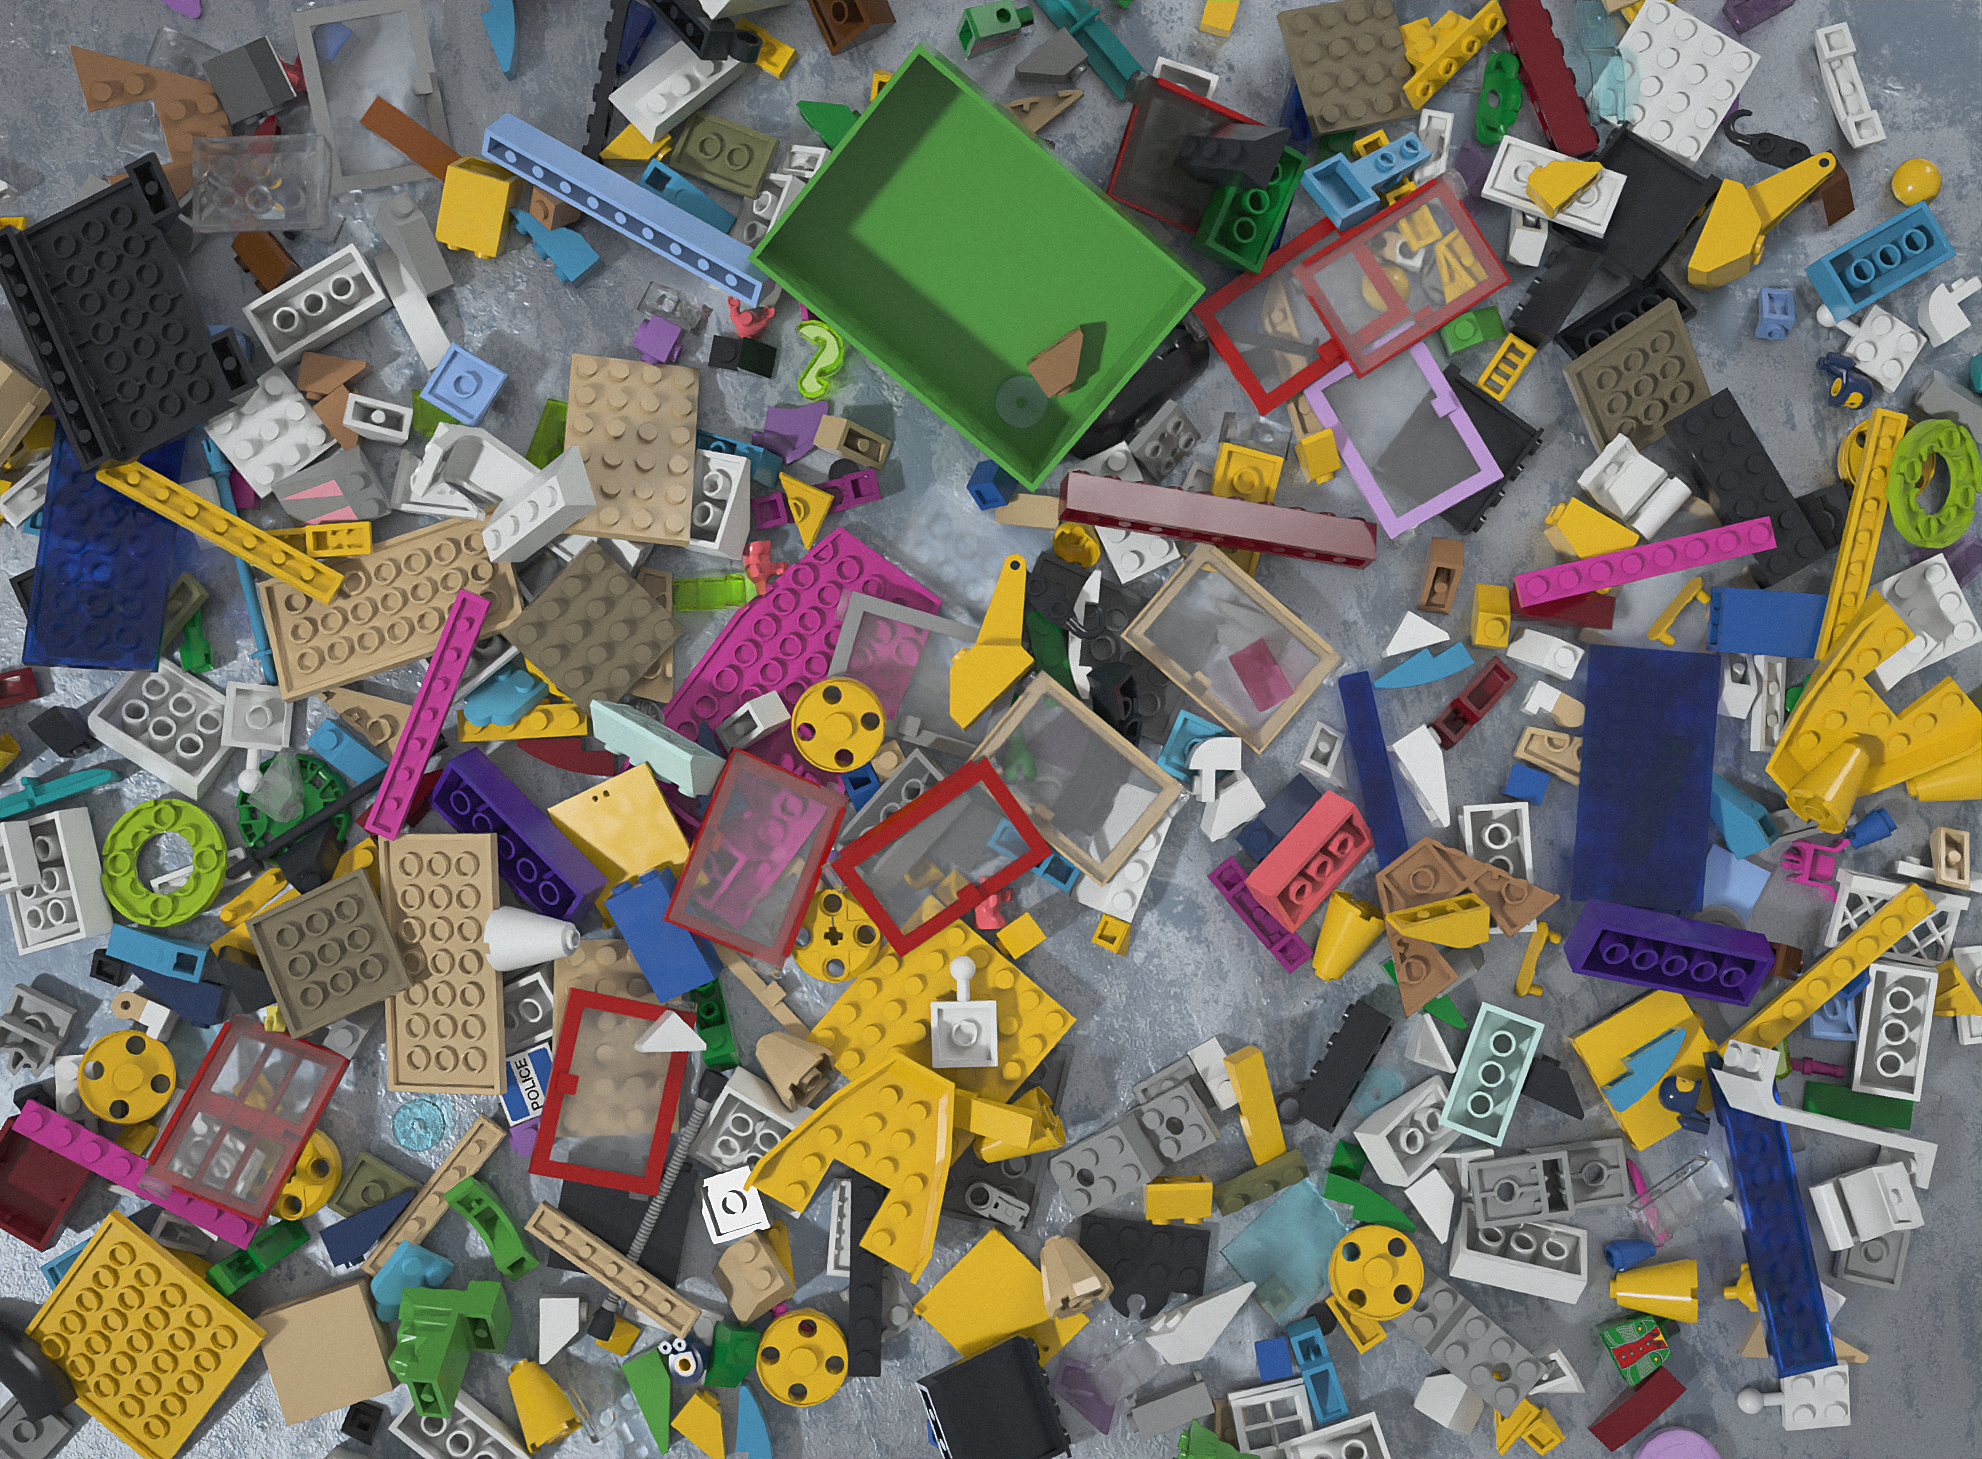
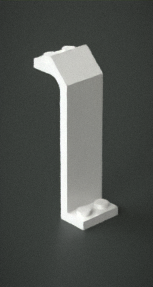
M439 422L433 438L425 448L426 453L423 460L414 472V476L417 478L411 490L423 497L440 483L452 482L461 485L490 506L501 503L541 470L482 428ZM560 533L545 544V546L570 562L592 539L635 579L655 543Z
M1729 1039L1728 1047L1724 1054L1722 1071L1712 1069L1730 1107L1782 1122L1880 1144L1881 1149L1877 1158V1164L1903 1161L1905 1170L1910 1177V1184L1928 1189L1938 1144L1901 1136L1899 1133L1778 1105L1773 1098L1772 1086L1780 1052Z

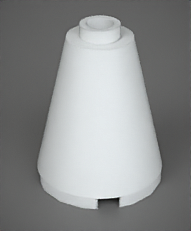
M500 906L499 910H493L488 917L484 931V943H489L491 954H486V957L492 968L497 971H510L571 956L579 947L581 940L579 931L570 922L511 906Z

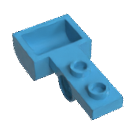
M1412 131L1353 163H1350L1340 152L1304 171L1300 184L1339 231H1345L1373 215L1380 200L1375 194V190L1378 189L1380 193L1389 191L1401 180L1403 175L1428 163L1432 153Z

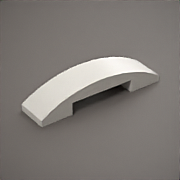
M1847 22L1816 30L1814 32L1823 81L1837 121L1853 149L1885 141L1886 136L1877 110L1871 111L1853 58L1856 48Z
M392 249L374 257L375 263L413 344L428 371L431 372L437 368L451 342L428 298L424 296Z
M1095 570L1088 578L1074 606V612L1082 626L1085 604L1096 606L1098 604L1101 580L1100 570ZM1069 631L1067 645L1068 662L1073 684L1080 700L1088 701L1090 685L1086 674L1092 670V667L1079 666L1082 639L1077 638Z

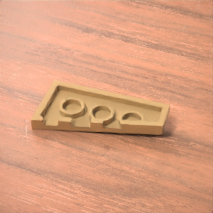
M641 566L637 583L674 618L673 574ZM674 642L625 694L666 704L669 703L674 696Z
M1527 726L1512 756L1617 806L1631 810L1657 752Z

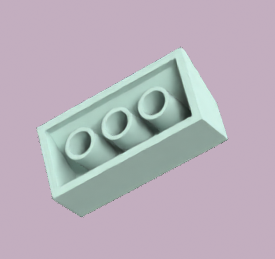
M592 699L590 709L594 736L606 743L604 746L606 750L617 755H627L630 757L628 762L634 766L647 761L651 770L654 771L656 779L671 784L673 782L679 785L678 791L686 796L696 798L697 795H711L726 760L629 705Z
M1482 1001L1438 1124L1501 1147L1545 1024Z

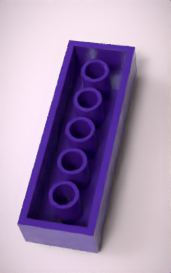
M477 746L450 759L427 802L458 833H497L499 875L537 914L570 922L574 925L582 922L609 880Z
M1589 898L1563 946L1572 973L1743 1007L1749 1006L1776 961V957L1765 934Z

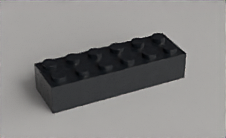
M1728 387L1662 425L1723 527L1770 516L1777 548L1741 556L1760 590L1774 586L1827 554Z

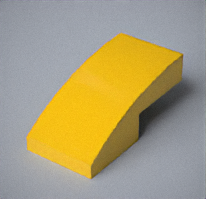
M741 16L735 28L755 33L763 40L758 61L753 64L782 81L799 54L794 48L770 36L767 30Z

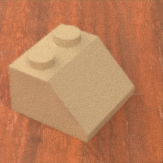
M752 1231L729 1247L712 1271L715 1280L744 1328L798 1291L767 1237L755 1231Z

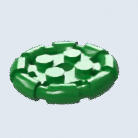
M296 753L295 756L286 757L285 754L261 763L259 771L263 774L264 780H267L273 787L266 794L262 790L254 794H248L240 789L236 808H239L240 821H237V825L246 845L258 850L267 844L263 838L268 831L277 838L325 807L326 802H332L349 790L343 778L338 772L333 773L327 767L328 763L308 754ZM288 769L296 770V779H286ZM316 776L325 782L320 789L311 783ZM293 801L297 802L301 807V814L295 820L289 819L285 813L286 806ZM253 807H260V819L253 820ZM349 807L328 819L339 831L337 835L339 842L345 839L350 828L352 813H349ZM308 832L307 834H305V835L302 836L301 838L297 839V840L294 841L293 843L299 842L301 839H303L305 836H307L310 832ZM290 845L266 859L265 862L279 867L276 859L290 849Z

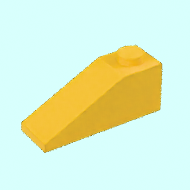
M1475 893L1386 914V920L1403 936L1459 949L1470 948L1476 944L1489 941L1490 907Z

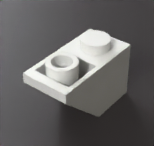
M1233 770L1216 781L1215 802L1206 803L1200 828L1212 842L1227 837L1235 827L1243 822L1253 820L1261 810L1266 808L1249 777L1242 770Z

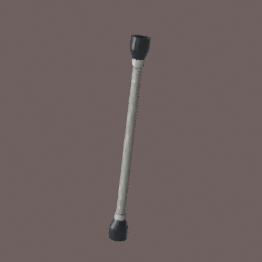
M709 1068L704 1070L699 1081L698 1097L695 1102L696 1109L693 1110L694 1113L691 1114L692 1117H690L686 1125L687 1128L684 1129V1136H681L680 1143H678V1147L674 1151L675 1155H672L671 1162L667 1166L668 1170L665 1171L666 1174L663 1175L664 1177L660 1182L657 1196L653 1197L652 1204L649 1205L650 1208L646 1212L647 1216H644L643 1223H641V1227L637 1231L638 1235L635 1236L634 1242L630 1247L631 1250L626 1255L635 1264H637L636 1261L641 1256L640 1254L644 1249L643 1246L646 1245L645 1242L648 1241L647 1239L653 1230L652 1227L655 1226V1219H658L659 1212H661V1208L665 1204L664 1200H667L668 1193L672 1188L671 1185L674 1184L673 1181L676 1180L675 1177H677L681 1169L680 1166L683 1165V1158H686L687 1151L690 1150L689 1147L693 1143L692 1139H695L696 1132L700 1128L699 1124H702L701 1120L704 1119L705 1113L710 1110L713 1102L720 1096L729 1080L727 1076ZM612 1290L609 1292L610 1296H607L602 1305L592 1314L585 1329L587 1334L602 1341H609L616 1326V1313L621 1297Z

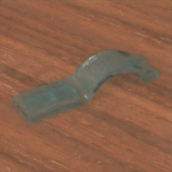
M1574 0L1582 55L1588 58L1591 71L1592 126H1598L1602 116H1616L1617 124H1624L1625 72L1622 54L1615 42L1612 14L1608 15L1601 0Z

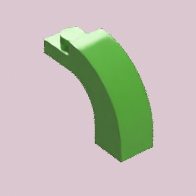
M470 1175L444 1193L447 1203L466 1218L480 1234L494 1259L497 1269L513 1282H516L541 1264L521 1225L502 1199L486 1182L482 1181L479 1183Z

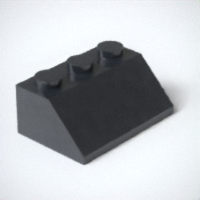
M1219 122L1188 134L1180 147L1174 164L1197 183L1266 190L1292 131L1289 128Z
M1566 244L1558 252L1552 250L1543 264V267L1547 268L1542 278L1540 279L1536 276L1526 290V293L1530 295L1524 305L1518 303L1511 313L1509 319L1513 323L1508 331L1539 351L1554 339L1605 258L1599 254Z

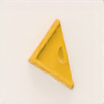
M780 472L779 478L802 537L804 547L811 550L835 497Z
M1493 1370L1494 1378L1500 1380L1504 1379L1495 1370ZM1524 1397L1508 1418H1505L1493 1408L1496 1446L1498 1453L1504 1456L1541 1411L1526 1397Z

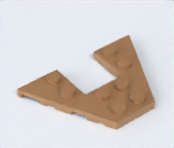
M76 46L68 47L88 113L153 99L171 163L161 166L176 200L236 149L227 114L210 82ZM123 173L107 178L111 186L129 176L128 173Z
M1428 836L1417 842L1375 875L1376 887L1405 1017L1408 1019L1458 980L1459 976L1431 942L1401 935L1386 920L1387 913L1456 897L1467 889L1470 893H1475L1490 907L1491 919L1505 936L1510 939L1561 897L1558 894L1554 895L1528 883L1529 881L1518 879L1489 863H1483L1471 858L1462 851L1442 845L1441 842Z

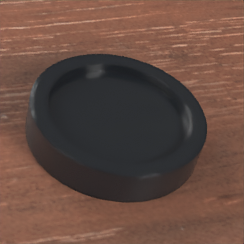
M839 459L829 469V480L839 479L843 475L859 472L860 470L854 461Z
M1316 1303L1310 1306L1305 1313V1318L1315 1315L1323 1336L1332 1333L1337 1325V1318L1329 1306L1325 1303Z

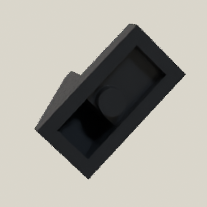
M714 335L708 367L771 380L777 348L747 337L739 340Z

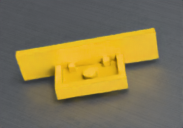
M1490 0L1471 20L1449 10L1405 53L1408 62L1420 68L1403 86L1413 109L1418 110L1507 23L1497 0Z

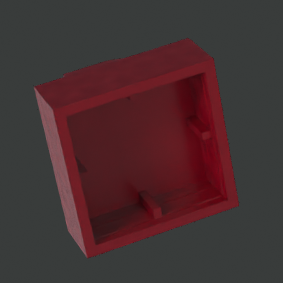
M18 1114L8 1117L0 1130V1228L42 1253L57 1245L98 1174L12 1130L14 1123L20 1115Z

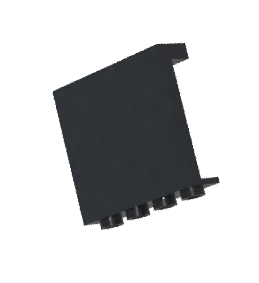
M1626 120L1620 129L1615 127L1606 139L1607 145L1601 153L1595 152L1588 161L1599 162L1603 168L1627 176L1603 239L1548 220V231L1572 247L1603 256L1605 259L1601 266L1643 292L1716 200L1722 180L1713 174L1708 179L1702 177L1630 131L1631 122Z
M1451 362L1442 373L1504 475V478L1437 515L1439 519L1454 530L1466 536L1471 531L1477 533L1487 520V517L1483 515L1490 505L1494 508L1497 506L1506 493L1502 490L1508 480L1514 482L1524 469V466L1520 463L1525 456L1529 454L1532 457L1543 443L1539 437L1544 432V429L1540 427L1536 430L1461 376L1459 373L1462 369ZM1432 388L1372 468L1373 471L1420 505L1481 471L1449 416L1446 415L1439 419L1430 404V401L1437 398Z
M579 1144L578 1148L573 1147L568 1152L567 1163L641 1177L645 1175L649 1155H642L641 1159L630 1158L629 1152L611 1149L610 1154L597 1152L598 1147L590 1144ZM682 1162L683 1165L680 1166L681 1169L677 1177H675L676 1180L671 1185L672 1188L668 1193L667 1200H664L665 1204H663V1208L659 1212L660 1215H658V1219H655V1226L652 1227L653 1230L647 1239L648 1241L645 1242L646 1245L643 1246L644 1249L640 1254L641 1256L636 1261L639 1267L672 1290H675L679 1284L681 1273L679 1270L696 1179L700 1171L692 1169L693 1164ZM664 1164L660 1182L664 1177L663 1175L666 1174L665 1171L668 1170V1164ZM563 1180L558 1210L627 1257L626 1255L631 1250L630 1247L634 1242L635 1236L638 1235L637 1231H639V1227L643 1223L644 1216H647L646 1212H648L649 1205L652 1204L651 1201L654 1196ZM550 1248L547 1267L588 1274Z
M1015 1332L915 1381L943 1459H1052L1058 1455L1066 1458L1072 1457L1068 1446L1071 1444V1439L1066 1429L1061 1426L1058 1418L1060 1408L1056 1400L1050 1395L1047 1387L1050 1385V1380L1046 1371L1040 1367L1037 1359L1039 1349L1033 1338Z

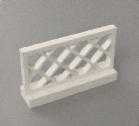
M1839 868L1836 881L1841 884L1824 945L1831 948L1836 947L1841 942L1837 941L1840 928L1849 923L1852 930H1856L1858 926L1854 921L1855 918L1866 911L1872 916L1875 913L1874 905L1883 899L1890 901L1911 882ZM1917 884L1936 906V909L1906 933L1913 944L1911 948L1903 953H1899L1895 945H1892L1889 948L1890 951L1886 950L1879 957L1934 967L1948 959L1961 909L1968 910L1971 898L1956 891ZM1849 892L1858 894L1863 902L1861 906L1852 912H1849L1846 907ZM1940 911L1949 912L1946 924L1937 929L1931 918ZM1926 922L1931 934L1918 942L1912 930ZM1935 940L1939 945L1936 960L1927 958L1923 951L1924 947Z

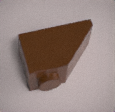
M1831 149L1826 151L1831 153L1835 157ZM1836 157L1834 174L1807 197L1826 228L1855 210L1848 175Z
M1768 941L1776 961L1767 975L1796 981L1797 975L1801 973L1803 968V950L1786 944Z

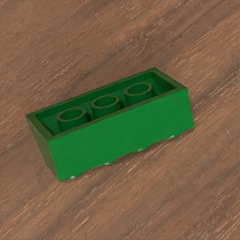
M1286 145L1266 190L1217 185L1190 249L1217 264L1258 275L1310 158Z

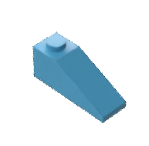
M326 718L306 742L328 762L358 784L389 765L386 760L335 719ZM380 787L371 793L377 797Z

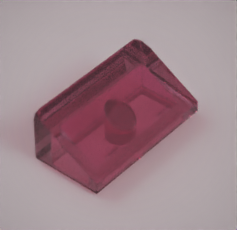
M1263 638L1256 640L1229 656V661L1259 712L1272 708L1294 694Z

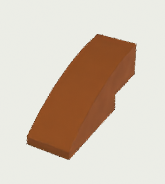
M377 95L360 120L362 127L389 144L392 149L442 183H445L448 165L462 158L436 136L379 95Z

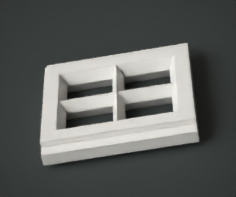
M1301 1376L1227 1393L1236 1447L1240 1453L1260 1455L1261 1459H1287L1283 1444H1279L1276 1426L1299 1421L1301 1436L1314 1432L1305 1384ZM1294 1397L1297 1415L1275 1420L1271 1402ZM1265 1404L1268 1421L1245 1427L1242 1409ZM1270 1428L1273 1445L1250 1451L1247 1433Z

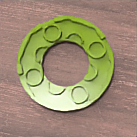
M1929 419L1915 425L1898 442L1885 493L1889 501L1895 528L1911 544L1924 548H1943L1957 541L1971 524L1976 511L1972 510L1976 501V493H1981L1982 488L1980 455L1971 434L1966 428L1957 426L1949 419ZM1937 452L1945 458L1949 466L1951 484L1949 495L1943 507L1937 513L1928 515L1924 512L1925 509L1920 508L1916 495L1919 492V488H1915V483L1919 481L1922 474L1921 462L1927 461V455Z
M173 798L153 799L143 802L126 812L109 832L101 854L104 855L101 880L110 902L128 919L143 925L162 928L184 924L203 913L215 900L223 886L228 866V851L224 835L216 821L206 811L192 803ZM165 832L178 833L187 839L193 849L192 874L185 885L175 892L164 895L153 893L144 887L138 877L137 860L139 852L144 844L157 834Z

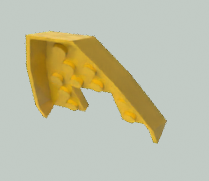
M1875 588L1813 671L1779 734L1765 771L1786 794L1842 743L1850 744L1855 742L1860 744L1867 750V755L1870 759L1857 797L1878 792L1969 756L1982 747V713L1950 675L1897 715L1892 712L1864 680L1863 677L1916 638L1914 633Z
M899 1052L894 1053L835 1092L764 1155L747 1176L742 1190L748 1192L752 1186L802 1214L832 1160L835 1158L890 1189L860 1240L859 1246L910 1273V1282L916 1284L932 1257L951 1161L955 1083Z

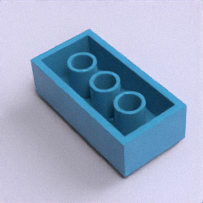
M1922 200L1819 258L1804 270L1826 307L1831 312L1836 324L1957 254L1926 202Z

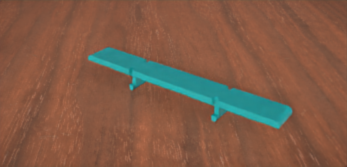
M1033 0L1058 30L1065 27L1089 55L1087 64L1120 102L1139 88L1143 74L1149 76L1099 17L1095 21V17L1100 13V9L1097 6L1092 9L1085 0Z
M96 768L79 771L44 784L41 783L38 777H21V784L25 786L26 790L0 799V823L119 783L123 780V772Z

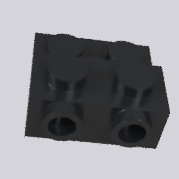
M1844 481L1794 498L1827 552L1826 555L1839 551L1854 490L1852 485L1846 487Z

